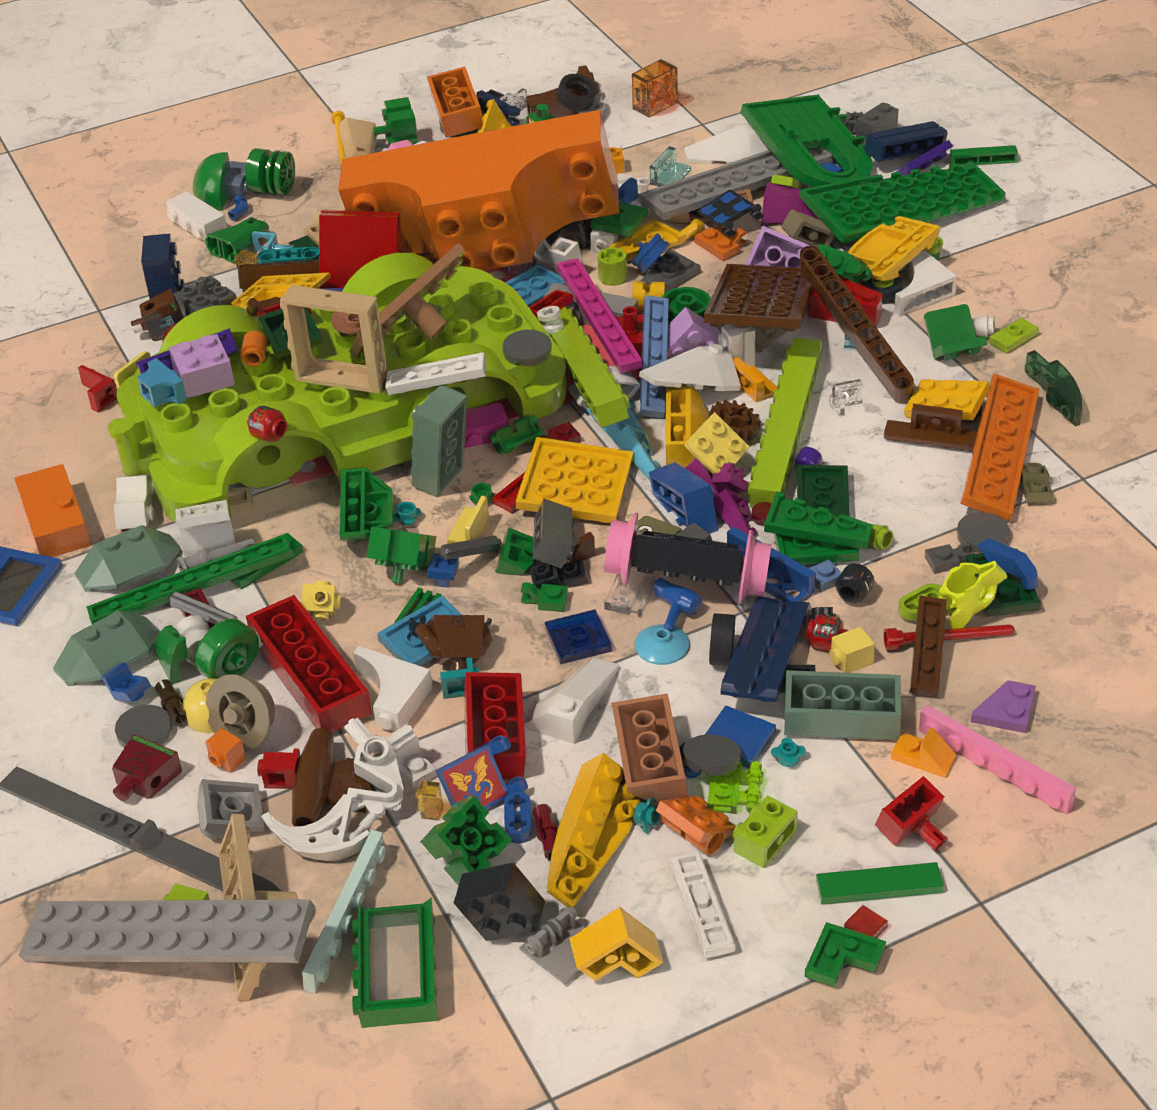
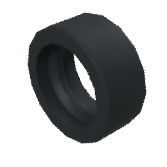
M580 74L564 76L560 80L557 90L559 102L564 107L574 111L590 109L597 94L595 83L590 78ZM567 89L580 90L586 96L574 95Z
M713 614L709 650L710 665H729L734 648L735 615Z

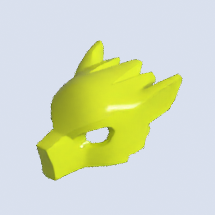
M996 561L982 565L960 563V566L950 569V574L939 589L941 596L938 597L947 599L946 610H948V614L951 616L949 620L950 629L963 628L976 613L991 604L996 594L997 585L1007 578L1006 572Z

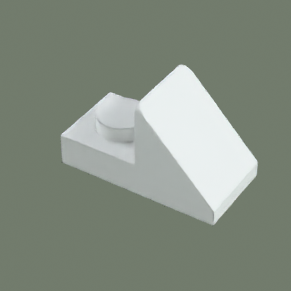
M418 738L395 752L400 776L413 790L437 777L436 768L420 753Z

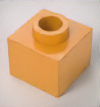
M610 147L616 174L624 173L622 148Z

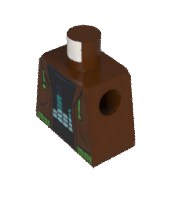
M171 288L141 303L139 306L141 318L130 322L135 334L148 330L151 339L159 341L163 340L166 330L173 324L180 322L184 315Z

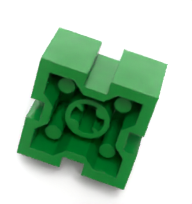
M404 97L384 101L385 109H382V117L386 125L373 127L374 135L385 134L388 146L403 140H409L413 145L418 143L416 119L413 109H411L409 98Z
M371 527L367 558L375 559L376 565L393 566L392 582L401 584L404 569L423 571L424 566L429 567L435 550L437 536Z
M474 795L456 802L442 817L445 822L435 825L420 841L435 859L441 857L445 859L447 865L443 869L458 886L463 873L488 868L491 865L488 859L498 856L512 841L497 822L490 824L485 819L489 812Z

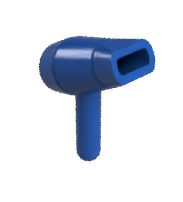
M661 577L654 582L655 596L671 605L664 629H667L669 632L674 630L680 612L693 616L699 611L702 605V597L694 591L673 584Z

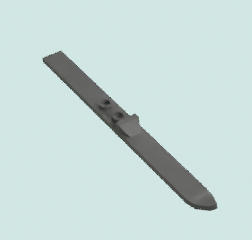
M17 766L0 782V790L223 891L219 857L159 831L155 822L150 819L145 823L139 822ZM252 872L254 890L281 891L271 881Z

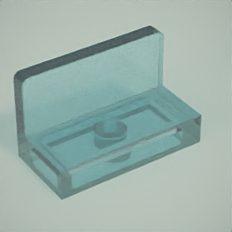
M669 146L649 166L650 185L660 187L681 180L691 171V166L677 163V148Z

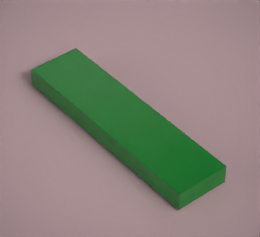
M937 862L816 874L821 905L943 893L944 887Z

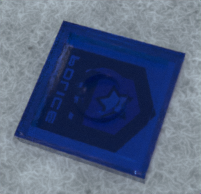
M596 609L544 622L546 633L560 665L612 652V644Z

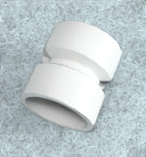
M191 615L179 621L175 626V630L179 632L180 637L183 636L185 638L188 652L186 660L191 665L196 666L195 655L198 645L204 635L210 630V627L203 617Z

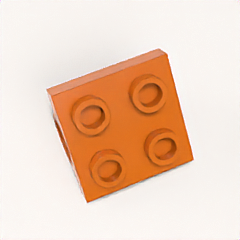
M692 795L691 797H675L674 799L660 800L656 811L662 815V823L681 837L686 838L688 842L706 855L714 854L721 847L724 839L733 838L732 835L736 826L728 821L727 815L708 807L707 802L703 798Z

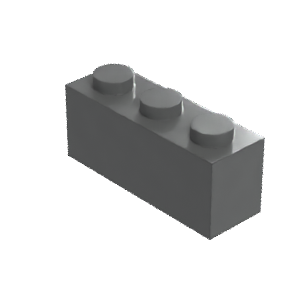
M543 498L534 518L533 559L562 568L565 561L572 558L575 546L572 545L575 532H572L575 519H572V508Z

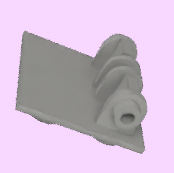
M571 906L562 908L558 916L554 919H549L547 925L543 924L541 930L534 936H529L527 942L519 948V950L563 984L580 971L577 969L569 938L585 928L576 921L575 918L578 916V913Z

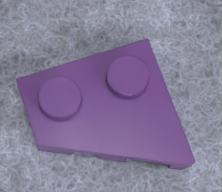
M1007 680L972 712L971 723L1026 733L1036 686Z

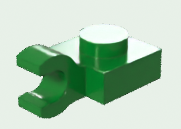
M522 583L521 603L538 604V610L565 611L568 586L542 584L541 589H539L532 583Z

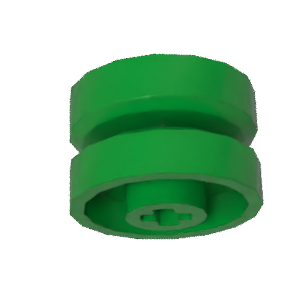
M678 287L667 291L662 298H669L668 325L685 307L704 318V313L711 300L709 294L694 287Z

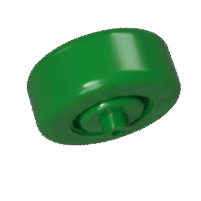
M231 618L217 623L204 635L198 645L195 655L197 670L207 679H218L228 674L242 676L256 658L259 648L258 636L253 629L238 619Z

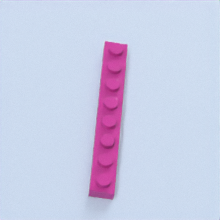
M575 258L557 263L558 273L618 371L624 373L643 368L641 357L580 260Z

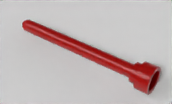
M1007 624L944 629L943 640L1012 635L1015 632V628L1013 625ZM897 628L884 629L883 640L886 650H898L905 643H914L915 632L903 633L902 630H897Z

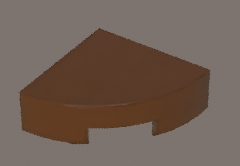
M591 531L579 538L581 541L575 546L572 558L569 560L570 562L581 558L586 560L595 556V538Z

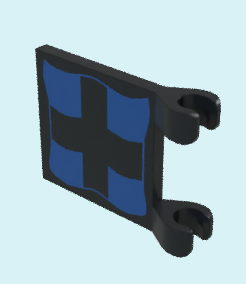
M731 189L696 210L699 216L719 228L727 238L736 234L732 230V227H734L732 222L748 212L756 221L764 217L760 212L762 210L760 204L754 205Z

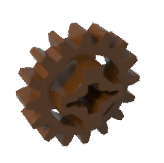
M724 400L723 404L717 401L715 406L712 405L708 416L709 418L715 412L744 442L746 439L752 441L754 437H757L761 421L758 420L759 414H753L754 409H748L745 403L738 405L736 400H733L732 403Z

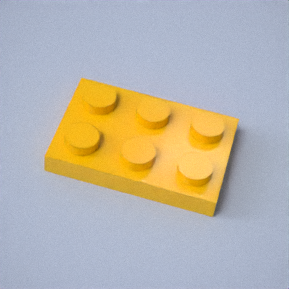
M921 379L904 408L906 418H911L913 404L963 410L962 420H974L990 390L989 382Z

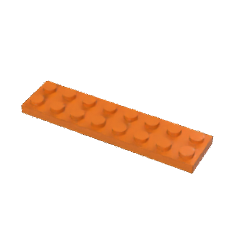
M993 373L960 504L985 513L995 514L1009 521L1014 510L1039 389Z

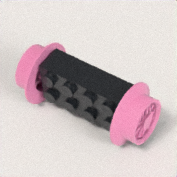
M635 513L629 522L612 520L604 573L620 575L625 587H627L631 568L637 567V572L652 574L654 570L664 571L663 576L679 578L680 574L690 575V580L706 582L707 578L716 579V584L732 586L733 582L738 583L739 577H741L738 604H741L747 595L764 596L772 544L755 542L752 530H749L746 553L743 556L744 545L640 529L637 532L638 513Z

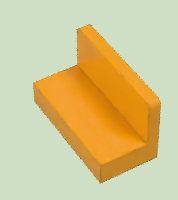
M738 356L732 358L741 389L757 403L774 395L775 389L778 388L755 366L745 364Z

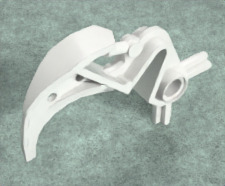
M353 718L348 721L349 724L344 726V729L358 745L354 759L355 774L386 793L348 788L347 795L343 794L326 816L315 823L301 827L283 825L267 812L261 817L268 828L280 841L290 847L293 852L311 859L339 861L360 853L371 830H367L376 819H381L386 810L397 807L403 800L404 789L395 752L417 738L410 725H404L386 738L383 736L379 737L378 735L372 736L358 718L355 720ZM373 752L382 753V755L379 757L370 756V754ZM366 807L369 814L359 823V827L355 832L348 833L352 813ZM336 830L339 831L337 835L333 834L332 832ZM311 838L316 839L314 843L309 842Z

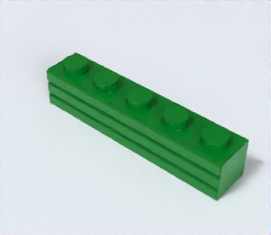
M1016 145L950 149L949 161L950 164L957 163L960 166H967L968 161H973L976 165L1017 163L1018 150Z

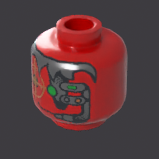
M258 406L249 414L247 419L248 430L251 436L269 443L282 438L287 430V421L284 414L268 406Z
M819 614L815 619H810L806 640L810 641L812 648L829 652L831 650L832 637L845 633L848 630L844 629L842 619Z

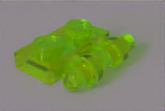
M754 761L751 763L748 771H742V762H740L733 772L725 775L711 776L707 806L714 811L737 814V806L744 805L746 806V811L750 813L756 804L761 803L762 793L759 789L764 779L762 764ZM740 785L748 786V789L745 791H739Z

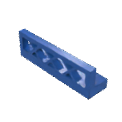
M733 526L727 531V543L744 545L743 556H745L748 534ZM771 548L766 579L775 578L780 583L770 584L766 582L765 592L783 602H804L815 592L816 572ZM797 590L800 593L794 598L785 591Z

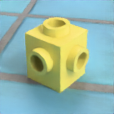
M319 580L315 581V584H303L301 604L310 615H313V619L328 620L329 616H335L336 609L341 608V593H337L335 585H331L329 581Z

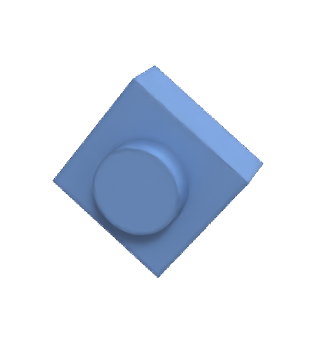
M830 560L809 568L816 572L815 586L821 592L834 587L837 577L841 573Z

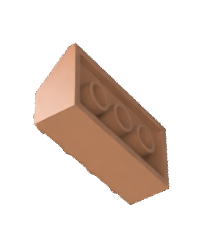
M668 693L613 702L612 709L627 792L644 800L655 798L656 805H659L660 800L688 797Z

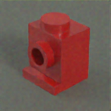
M294 748L293 753L264 752L263 759H259L257 765V774L259 777H262L264 788L293 789L301 756L299 748Z

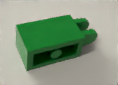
M819 244L818 249L838 276L857 284L859 280L868 281L872 277V271L866 267L867 264L854 255Z

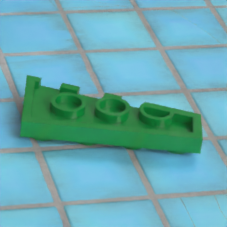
M776 491L764 523V532L854 548H868L873 531L872 524L844 514L839 516L832 515L827 508L820 506L818 509L807 506L804 500L796 498L792 501L784 498L785 494Z

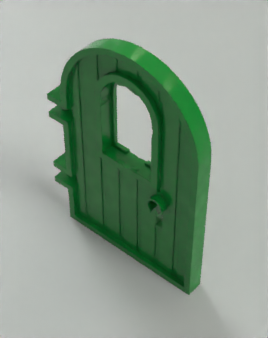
M819 94L742 104L740 113L785 169L804 184L816 187L867 177L871 174L873 167L872 159L864 150L866 138L864 136L855 137L844 125L847 117L846 114L839 115L840 107L830 108ZM826 148L845 171L831 172L824 169L817 163L808 149Z

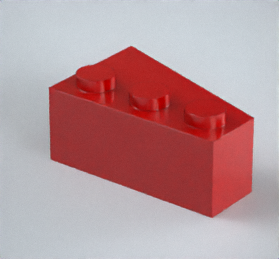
M840 277L877 327L882 316L883 294ZM812 289L809 298V317L837 322L815 290Z

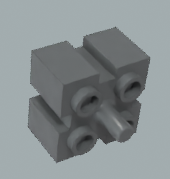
M211 275L199 277L195 287L186 286L174 293L184 318L206 307L232 305L231 302L237 298L236 293L226 286H221V282Z

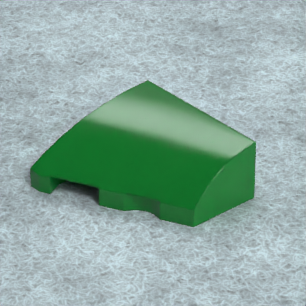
M508 528L504 536L495 572L506 575L523 574L538 561L533 559V537Z
M168 625L156 637L154 652L168 680L174 684L181 681L178 662L187 659L188 652L185 638L183 636L180 637L179 632L172 625Z

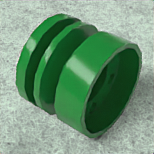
M262 148L252 149L249 153L245 169L248 189L251 192L257 193L270 192L274 195H288L292 190L295 179V160L292 153L279 150L272 152L269 149Z

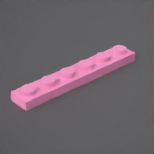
M928 705L920 712L919 731L925 736L929 728L932 727L954 752L966 757L976 765L982 766L996 774L999 778L1012 783L1024 792L1035 796L1052 808H1056L1065 814L1073 808L1076 787Z

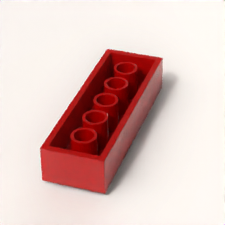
M295 595L246 615L247 625L258 636V650L315 728H325L333 733L344 728L352 718L354 720L356 718L361 720L372 714L369 691Z

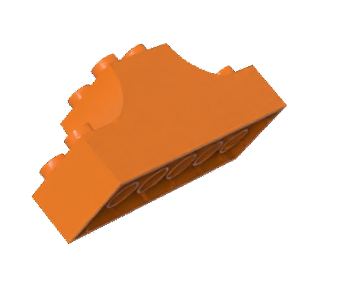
M600 110L342 159L338 191L345 210L401 212V253L407 251L434 253V258L440 260L459 243L465 249L461 257L463 262L459 266L472 267L483 271L532 262L537 247L545 238L559 228L574 221L619 213L618 178Z

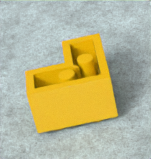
M621 907L609 912L600 920L569 938L577 969L594 981H597L619 966L640 978L664 963L655 933Z

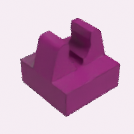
M724 463L720 472L713 474L711 483L723 490L726 488L734 492H746L748 482L743 479L744 470L742 468H734V463Z

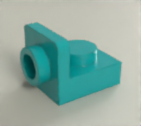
M472 657L466 658L468 669L440 672L443 699L464 697L465 672H479V667H473Z

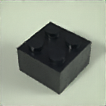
M513 862L463 873L453 903L485 941L538 931L545 900Z

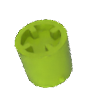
M617 247L602 249L597 256L599 281L609 286L624 283L627 279L626 252Z

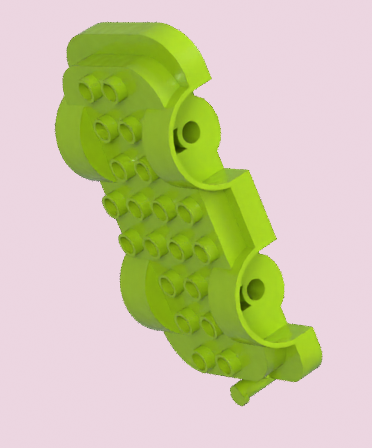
M412 253L385 255L360 268L350 278L342 292L377 297L380 313L434 264L428 259ZM458 266L456 274L449 281L444 279L440 283L441 287L433 295L428 293L423 298L448 322L435 338L430 340L404 315L391 326L392 331L383 339L387 371L484 352L487 359L486 376L458 381L452 384H443L467 396L466 409L486 406L488 403L507 398L520 418L529 414V416L535 415L536 419H540L555 412L563 404L567 395L566 364L559 347L514 288L480 269ZM217 305L200 309L183 318L167 334L160 351L154 355L169 350V347L181 342L193 341L230 328L239 353L228 356L235 385L187 398L181 404L166 402L154 407L141 395L137 378L141 373L138 368L135 374L127 378L117 391V400L122 418L114 419L108 425L109 435L115 439L123 473L126 476L150 474L154 491L166 516L176 523L175 509L227 500L229 514L232 517L228 498V486L238 482L256 488L273 486L293 476L299 471L305 461L324 455L339 482H341V469L366 467L371 472L412 460V413L440 385L389 395L386 390V384L379 394L296 381L294 370L291 368V354L276 358L271 346H267L265 359L260 365L256 367L248 366L243 362L240 353L244 335L250 331H259L258 316L248 315L247 309L242 307ZM311 308V317L323 337V344L311 347L312 355L319 359L366 365L363 352L357 358L349 352L357 334H345L333 328L331 316L335 311ZM537 330L549 336L552 343V351L549 353L547 360L538 365L523 366V363L518 362L515 365L505 359L502 347L503 342L508 335L516 331ZM258 406H268L281 411L287 421L286 433L282 438L271 443L251 436L247 424L249 414Z

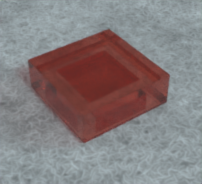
M862 905L844 923V928L878 938L888 927V920L865 905Z

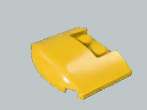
M898 216L895 218V224L886 226L883 223L865 234L847 253L854 255L867 264L866 267L872 271L871 278L881 281L891 280L899 277L898 271L922 250H930L941 230L940 226Z
M330 273L263 276L231 302L232 306L247 309L248 301L251 298H255L258 302L273 297L281 298L291 285L318 289L331 276Z

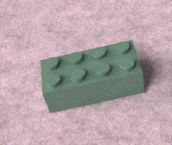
M440 385L412 413L413 431L411 437L413 438V448L411 450L412 467L410 470L412 486L435 497H438L463 470L467 396L447 386Z
M786 670L784 735L899 739L901 727V675Z

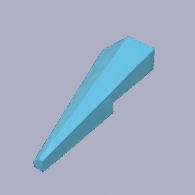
M629 400L630 408L627 409L629 418L602 428L622 450L634 451L632 461L650 480L649 472L658 469L660 465L656 460H652L653 448L645 429L638 423L640 420L637 413L634 414L632 411L635 405L633 401ZM587 407V412L595 419L589 407Z

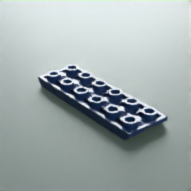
M756 596L722 680L720 695L756 699L763 702L777 701L786 677V670L789 669L811 608L809 602H783L769 597Z

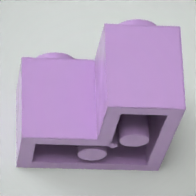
M685 307L668 325L667 359L698 346H709L711 343L720 345L718 341V335L721 334L717 327L710 326V323H704V318Z

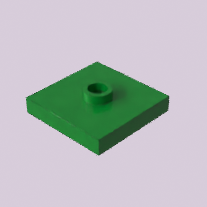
M619 202L618 214L593 218L591 228L632 237L648 216V208Z

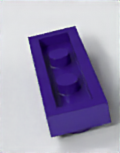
M947 140L910 161L896 172H901L902 176L910 175L913 169L922 167L924 170L934 164V159L938 162L948 155L946 151L951 149L953 145L950 140Z

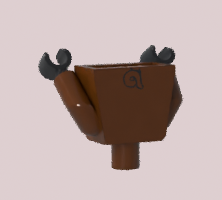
M433 615L427 622L428 626L426 625L425 616H420V622H415L413 618H410L409 631L419 637L430 655L435 657L437 664L451 665V671L467 669L466 658L472 657V663L475 664L480 657L486 654L493 641L490 628L492 619L487 618L486 622H484V615Z

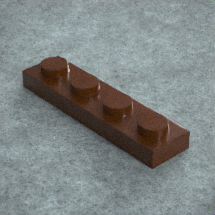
M919 596L909 693L931 697L938 696L947 599Z

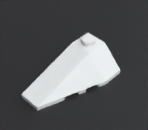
M746 123L684 148L687 162L713 164L715 161H723L729 164L770 149L751 125Z
M713 343L709 344V346H698L642 370L639 374L640 377L656 386L681 388L683 383L684 385L701 390L704 385L714 386L715 391H738L741 388L731 354L724 351L722 346Z
M593 657L533 707L524 722V729L575 744L617 673L619 664Z

